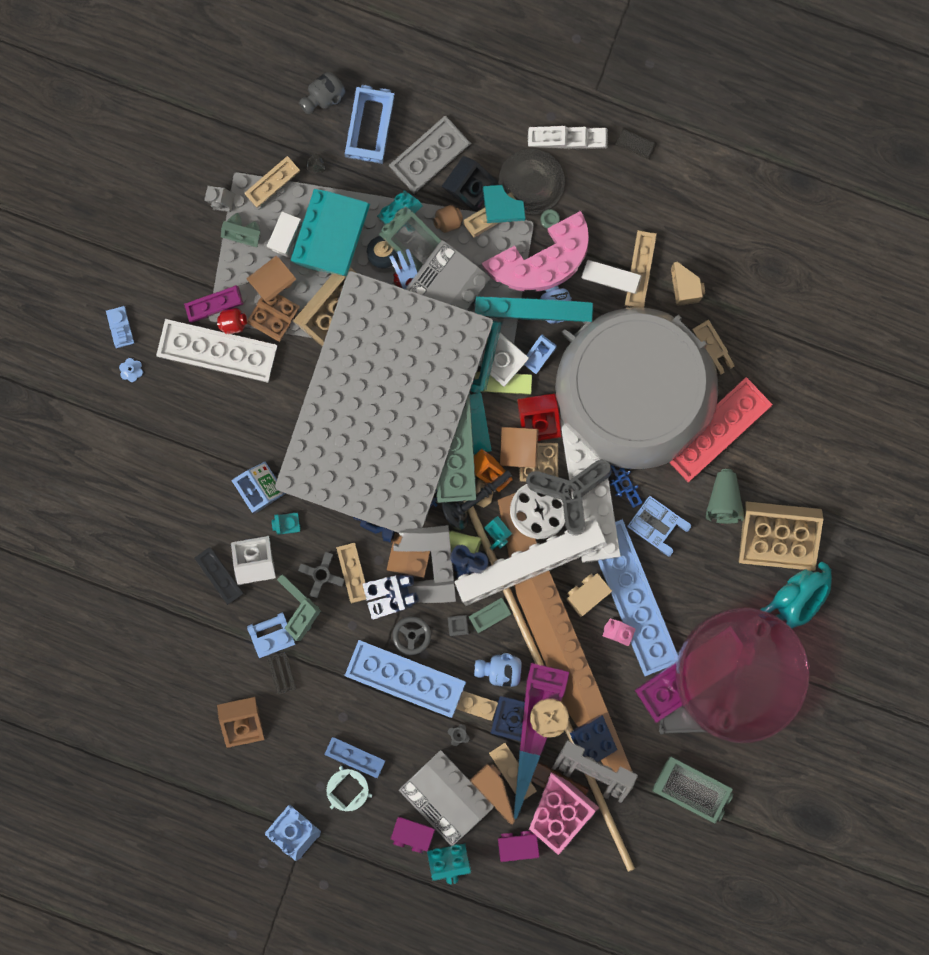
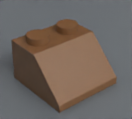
M395 533L387 571L424 579L430 551H394V543L399 545L402 540V536L399 533Z
M255 697L217 705L219 722L226 748L264 740Z

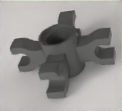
M325 552L321 566L316 568L300 564L298 571L313 576L315 580L310 596L318 599L322 584L330 582L341 587L343 586L344 579L331 575L328 570L333 554ZM319 570L326 571L327 577L325 580L320 581L316 578V573Z

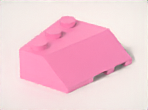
M551 772L529 829L559 855L599 807L569 781Z

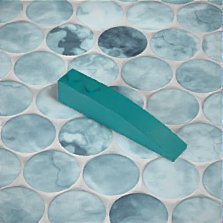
M476 297L475 313L488 318L592 322L593 303Z

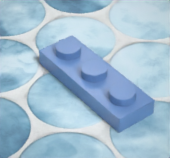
M332 737L324 754L375 778H378L385 763V760Z

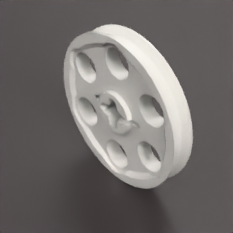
M526 484L515 493L510 505L512 522L522 534L530 538L545 539L552 537L565 524L563 503L561 508L556 509L552 506V501L559 500L562 503V500L547 495L541 497L537 492L530 490ZM519 495H528L529 501L527 503L521 502ZM537 506L539 507V509L543 508L541 514L539 512H535ZM524 512L527 519L520 521L517 519L516 514ZM549 519H558L559 525L557 527L551 526ZM539 524L542 531L535 533L532 531L531 526Z

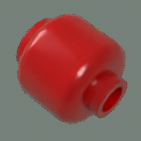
M239 308L223 310L217 318L218 328L225 334L240 333L247 324V317Z

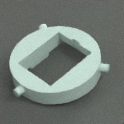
M343 766L339 767L340 771L330 778L327 785V796L332 804L330 808L336 807L342 811H353L361 807L367 797H372V794L368 793L367 781L359 772L350 769L344 770ZM350 774L359 781L358 783L364 789L346 807L331 792Z

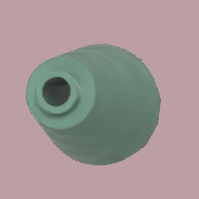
M722 469L721 472L717 473L706 511V519L709 521L714 518L717 519V523L731 524L738 523V519L744 520L737 475L731 469Z

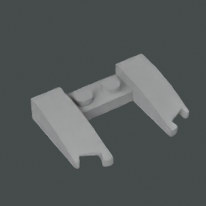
M448 526L399 531L402 540L399 545L394 543V551H431L434 580L414 582V585L407 586L409 594L416 592L419 598L418 603L456 602L453 569L450 560L451 548Z
M567 741L552 769L555 770L559 767V770L564 772L563 775L568 778L573 770L577 769L608 784L603 797L608 799L611 793L613 797H619L618 801L622 803L632 789L638 775L622 767H619L617 772H614L609 766L595 763L594 759L582 756L584 748Z

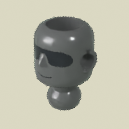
M325 72L309 85L308 92L310 95L303 97L299 101V105L306 114H312L317 106L322 109H328L340 102L345 94V88L335 74Z

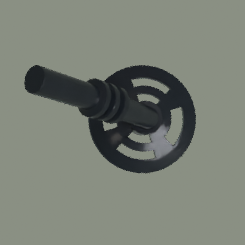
M507 470L492 483H487V486L485 485L484 488H481V492L476 494V500H468L465 503L453 501L450 504L449 502H442L443 512L448 522L457 530L465 529L469 523L467 510L485 497L488 498L489 495L493 494L492 492L495 493V489L512 476L511 473Z

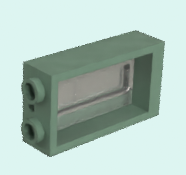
M407 207L397 211L393 220L384 225L379 233L396 252L401 251L405 261L410 265L405 251L409 249L417 272L441 242Z
M668 757L652 789L658 795L712 823L720 822L725 812L722 810L725 803L729 804L733 797L731 793L732 788L672 757Z

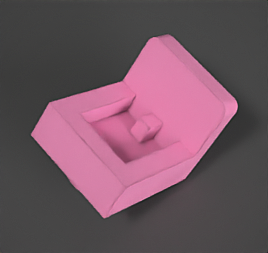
M609 619L604 627L602 636L629 646L636 629L623 622Z

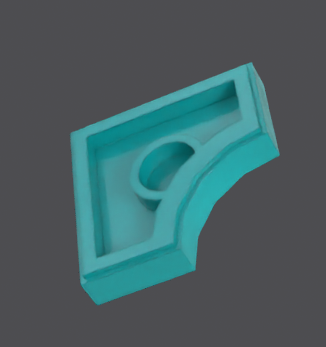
M502 185L483 186L487 223L525 221L523 201L509 197Z

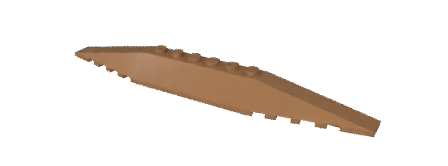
M515 493L498 500L501 520L512 533L507 538L509 541L507 543L509 558L512 557L513 553L527 551L530 546L537 544L536 539L522 534L512 522L510 505ZM524 512L516 514L517 519L520 521L527 519ZM544 572L516 584L517 598L546 667L569 672L561 702L566 706L568 713L578 727L598 715H603L618 750L602 759L601 762L603 765L612 768L614 772H617L619 767L632 772L550 572Z

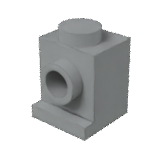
M208 186L204 201L210 203L214 210L231 212L235 194L225 188Z

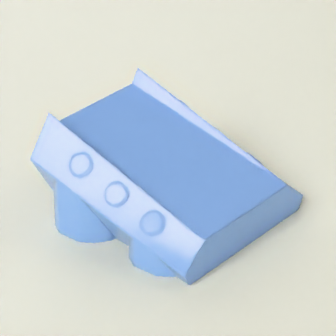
M288 805L265 832V835L278 845L283 852L297 861L302 858V855L313 842L319 838L321 831L291 805Z

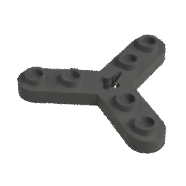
M598 460L571 480L534 471L528 474L526 483L528 488L534 492L562 500L565 525L568 533L580 535L586 528L582 496L606 480L611 475L612 470L608 461ZM569 489L574 491L573 499L570 498Z

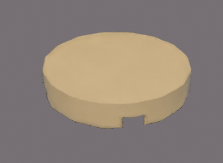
M546 698L539 701L531 711L532 727L538 734L544 737L560 735L569 723V713L566 706L554 698Z

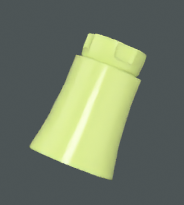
M453 530L449 531L451 552L457 545L466 546L473 554L478 552L482 540L481 537L469 536Z

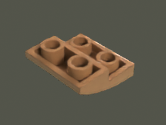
M277 255L246 278L265 302L276 298L278 293L283 289L289 288L297 280Z
M279 294L268 302L260 298L257 306L248 318L247 324L280 342L300 306Z
M502 427L500 465L537 468L538 429Z

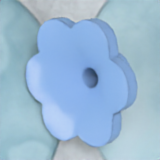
M132 358L126 359L125 363L120 364L119 367L121 378L135 382L138 377L143 375L141 362L134 361Z

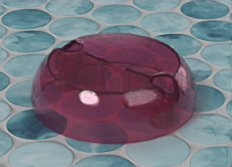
M742 607L723 610L701 621L683 642L675 670L677 693L681 704L690 718L710 735L722 740L738 743L761 741L784 729L801 709L809 684L807 655L795 632L778 617L754 608ZM759 625H761L760 632L757 635ZM726 716H728L727 723H726V725L724 726V722H725Z

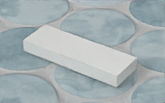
M587 260L582 279L637 294L642 276Z

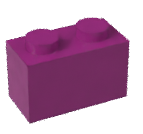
M398 817L391 840H394L393 844L404 847L406 844L412 846L413 851L423 854V851H428L435 828Z
M522 831L519 836H513V833L501 834L502 838H498L500 862L539 858L537 836L532 834V831Z

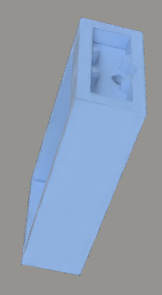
M366 85L356 88L345 157L383 164L394 102V93H391V90H372V87ZM366 101L383 104L375 151L357 148L364 103Z

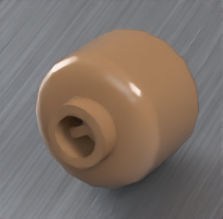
M452 205L437 210L435 218H433L436 229H440L443 233L458 229L461 226V222H463L461 211Z

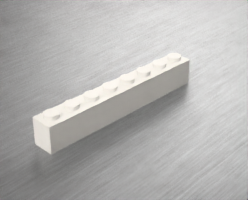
M593 520L585 522L586 528L580 535H571L568 531H565L564 535L559 537L552 536L541 545L537 543L530 546L527 551H517L506 560L504 558L496 560L494 565L487 567L481 574L461 575L458 577L459 580L454 582L465 606L608 546L598 522H593Z

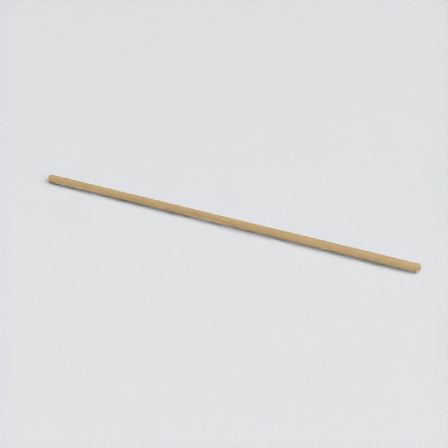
M473 506L467 512L478 536L482 538L481 543L491 565H494L497 558L494 551L490 549L491 544ZM510 587L503 590L535 664L545 666ZM569 722L565 731L570 742L574 743L570 735L573 728ZM585 774L629 872L635 869L603 795L595 778Z

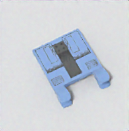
M649 496L627 527L665 555L671 556L673 549L663 542L676 525L688 532L691 524Z

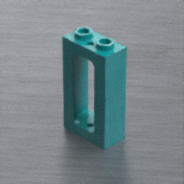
M493 320L478 379L473 380L470 389L472 392L480 393L487 390L502 322Z

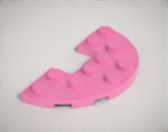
M580 211L549 227L548 233L555 244L524 260L516 247L513 246L482 262V268L495 281L519 291H542L560 285L578 270L587 253L588 228L583 214Z

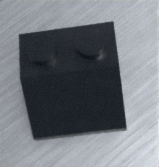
M463 156L442 187L455 199L474 212H477L484 203L483 186H495L498 181L478 162Z

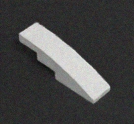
M529 127L528 133L529 147L607 148L608 143L607 128Z

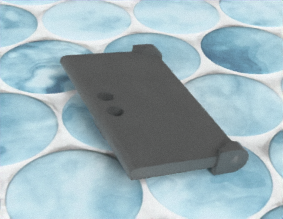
M715 698L691 699L660 720V735L664 733L718 732Z

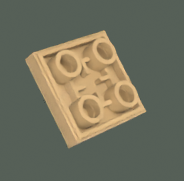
M538 443L537 468L520 467V482H526L528 474L534 471L558 477V443Z

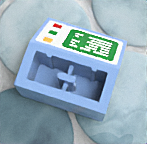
M266 462L245 471L231 480L253 514L286 494L275 489L277 479Z

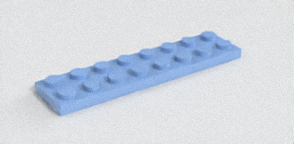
M622 519L615 522L620 557L599 560L598 563L607 585L612 590L611 596L622 622L636 629L631 645L645 677L669 667L678 661L679 657Z

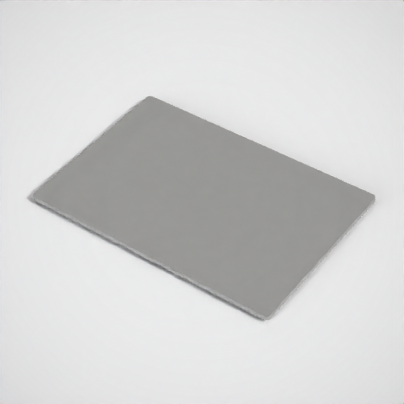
M353 271L348 272L275 484V489L398 533L401 530L423 528L492 328L493 320Z

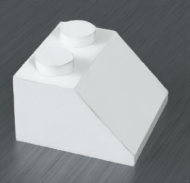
M269 536L231 542L237 585L276 578Z

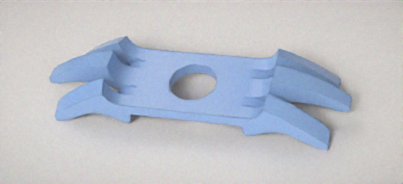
M409 249L405 250L410 263L409 266H407L401 251L397 252L402 269H399L393 255L390 256L403 289L407 287L406 281L409 278H414L417 274Z

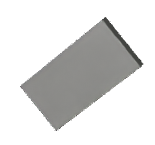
M445 115L389 164V167L415 194L470 146L471 143Z

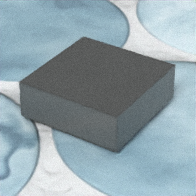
M467 615L448 617L449 636L469 634Z

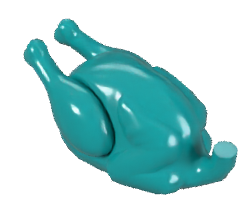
M820 562L818 568L823 571L822 573H813L805 569L795 574L777 592L773 601L768 606L760 609V614L763 618H766L773 610H779L780 614L767 618L769 626H774L776 623L786 620V625L789 628H794L808 623L826 601L831 590L832 574L830 567L826 563Z

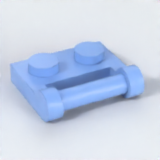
M283 612L277 614L278 616L254 626L253 624L247 626L259 659L295 645L293 637L284 629L287 621ZM281 623L283 629L260 638L257 637V632Z

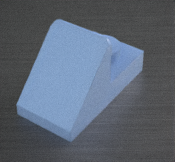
M541 335L528 352L527 356L529 359L524 365L537 374L557 346Z

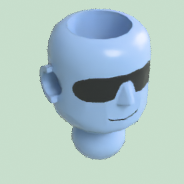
M508 653L495 655L491 658L490 663L480 659L476 660L474 675L478 678L489 676V681L492 685L515 687L520 683L522 663L520 658Z

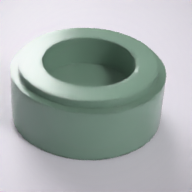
M546 210L541 215V224L546 229L560 221L559 214L554 210Z

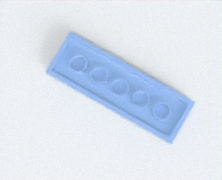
M358 640L345 673L346 677L450 718L454 716L466 685L465 681Z

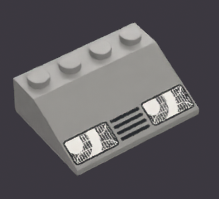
M442 240L405 289L467 310L490 280V277Z
M441 750L399 789L405 798L451 846L461 839L494 807Z

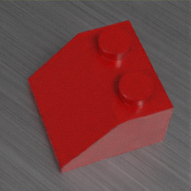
M555 394L517 399L521 428L538 429V441L561 437L559 411Z

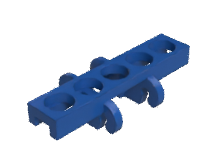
M611 465L617 480H612L610 486H614L617 492L616 496L619 495L621 497L624 492L633 508L642 504L635 490L639 486L633 487L628 477L631 471L626 473L624 468L620 467L619 470H616ZM624 480L629 481L630 484L628 487H624L622 485V482ZM618 482L620 483V485H621V487H622V489H623L622 491L620 490V488H619L618 485H617ZM631 491L634 492L632 496L629 495V492ZM633 497H636L638 499L637 504L633 503Z

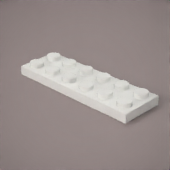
M165 319L156 356L269 383L277 345Z

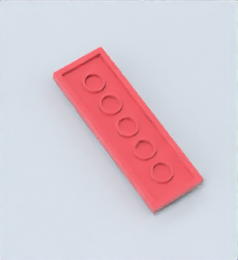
M746 377L716 405L713 419L706 430L676 459L669 463L689 483L771 408L773 404Z

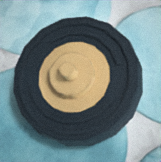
M377 236L369 242L366 252L368 260L372 265L378 268L393 266L390 260L392 255L396 263L398 262V253L381 236Z

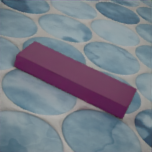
M236 285L185 303L184 305L189 322L192 323L218 314L223 310L243 305L244 303L239 286Z

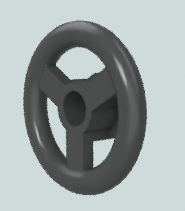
M405 617L395 625L393 630L395 646L401 652L408 655H416L423 652L431 640V631L428 624L419 617ZM415 622L420 624L422 628L418 630L414 628L407 629L403 625ZM399 631L404 634V638L408 642V648L400 643ZM410 632L416 634L414 639H409L408 634ZM425 633L423 644L414 649V643L419 640L421 634Z

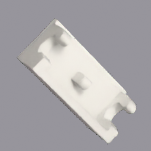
M281 212L267 247L278 254L290 258L303 221L300 218Z

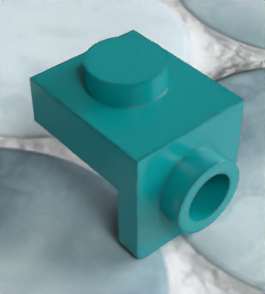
M498 516L484 527L495 541L490 547L491 550L497 546L501 549L509 542L507 538L512 533Z

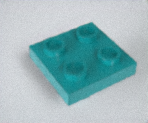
M404 191L399 193L392 203L383 207L377 217L386 225L393 220L395 214L400 209L407 207L415 214L423 205L415 197ZM408 222L404 224L409 232L414 230Z
M465 844L427 851L432 881L446 878V882L452 884L451 877H453L455 884L459 880L458 875L471 873Z

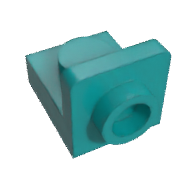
M298 513L274 515L275 519L271 520L272 529L276 531L277 535L300 532Z

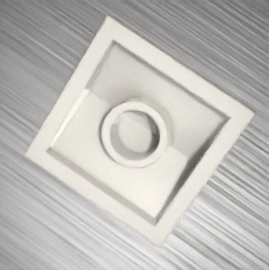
M502 333L499 334L490 375L505 387L529 357ZM485 351L483 352L482 357H481V360H480V363H479V365H480L481 367H482V362H483V358H484Z

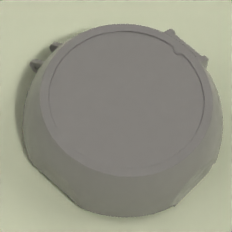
M624 308L608 312L592 322H583L585 325L575 335H572L565 329L561 332L571 343L561 358L556 376L555 391L558 411L563 423L600 460H606L610 465L628 469L658 467L676 459L710 425L718 401L716 367L712 357L706 350L707 343L705 341L701 342L681 322L682 318L679 315L674 318L666 312L651 308Z

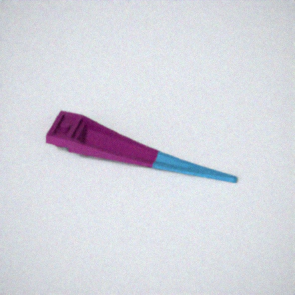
M531 663L526 683L514 819L518 817L547 737L538 734L533 729L531 711L543 699L554 698L559 701L562 700L568 680V671Z

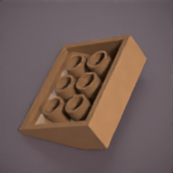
M486 764L470 781L513 824V815L502 779L499 777L501 772L493 764L491 766Z

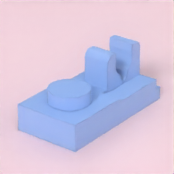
M125 306L107 310L106 314L115 348L134 344Z

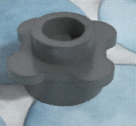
M460 724L459 727L448 730L453 746L469 741L470 737L466 734L465 725Z

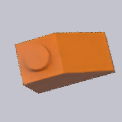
M483 449L474 455L475 475L484 482L492 483L506 471L493 456ZM512 477L495 490L500 492L513 480Z

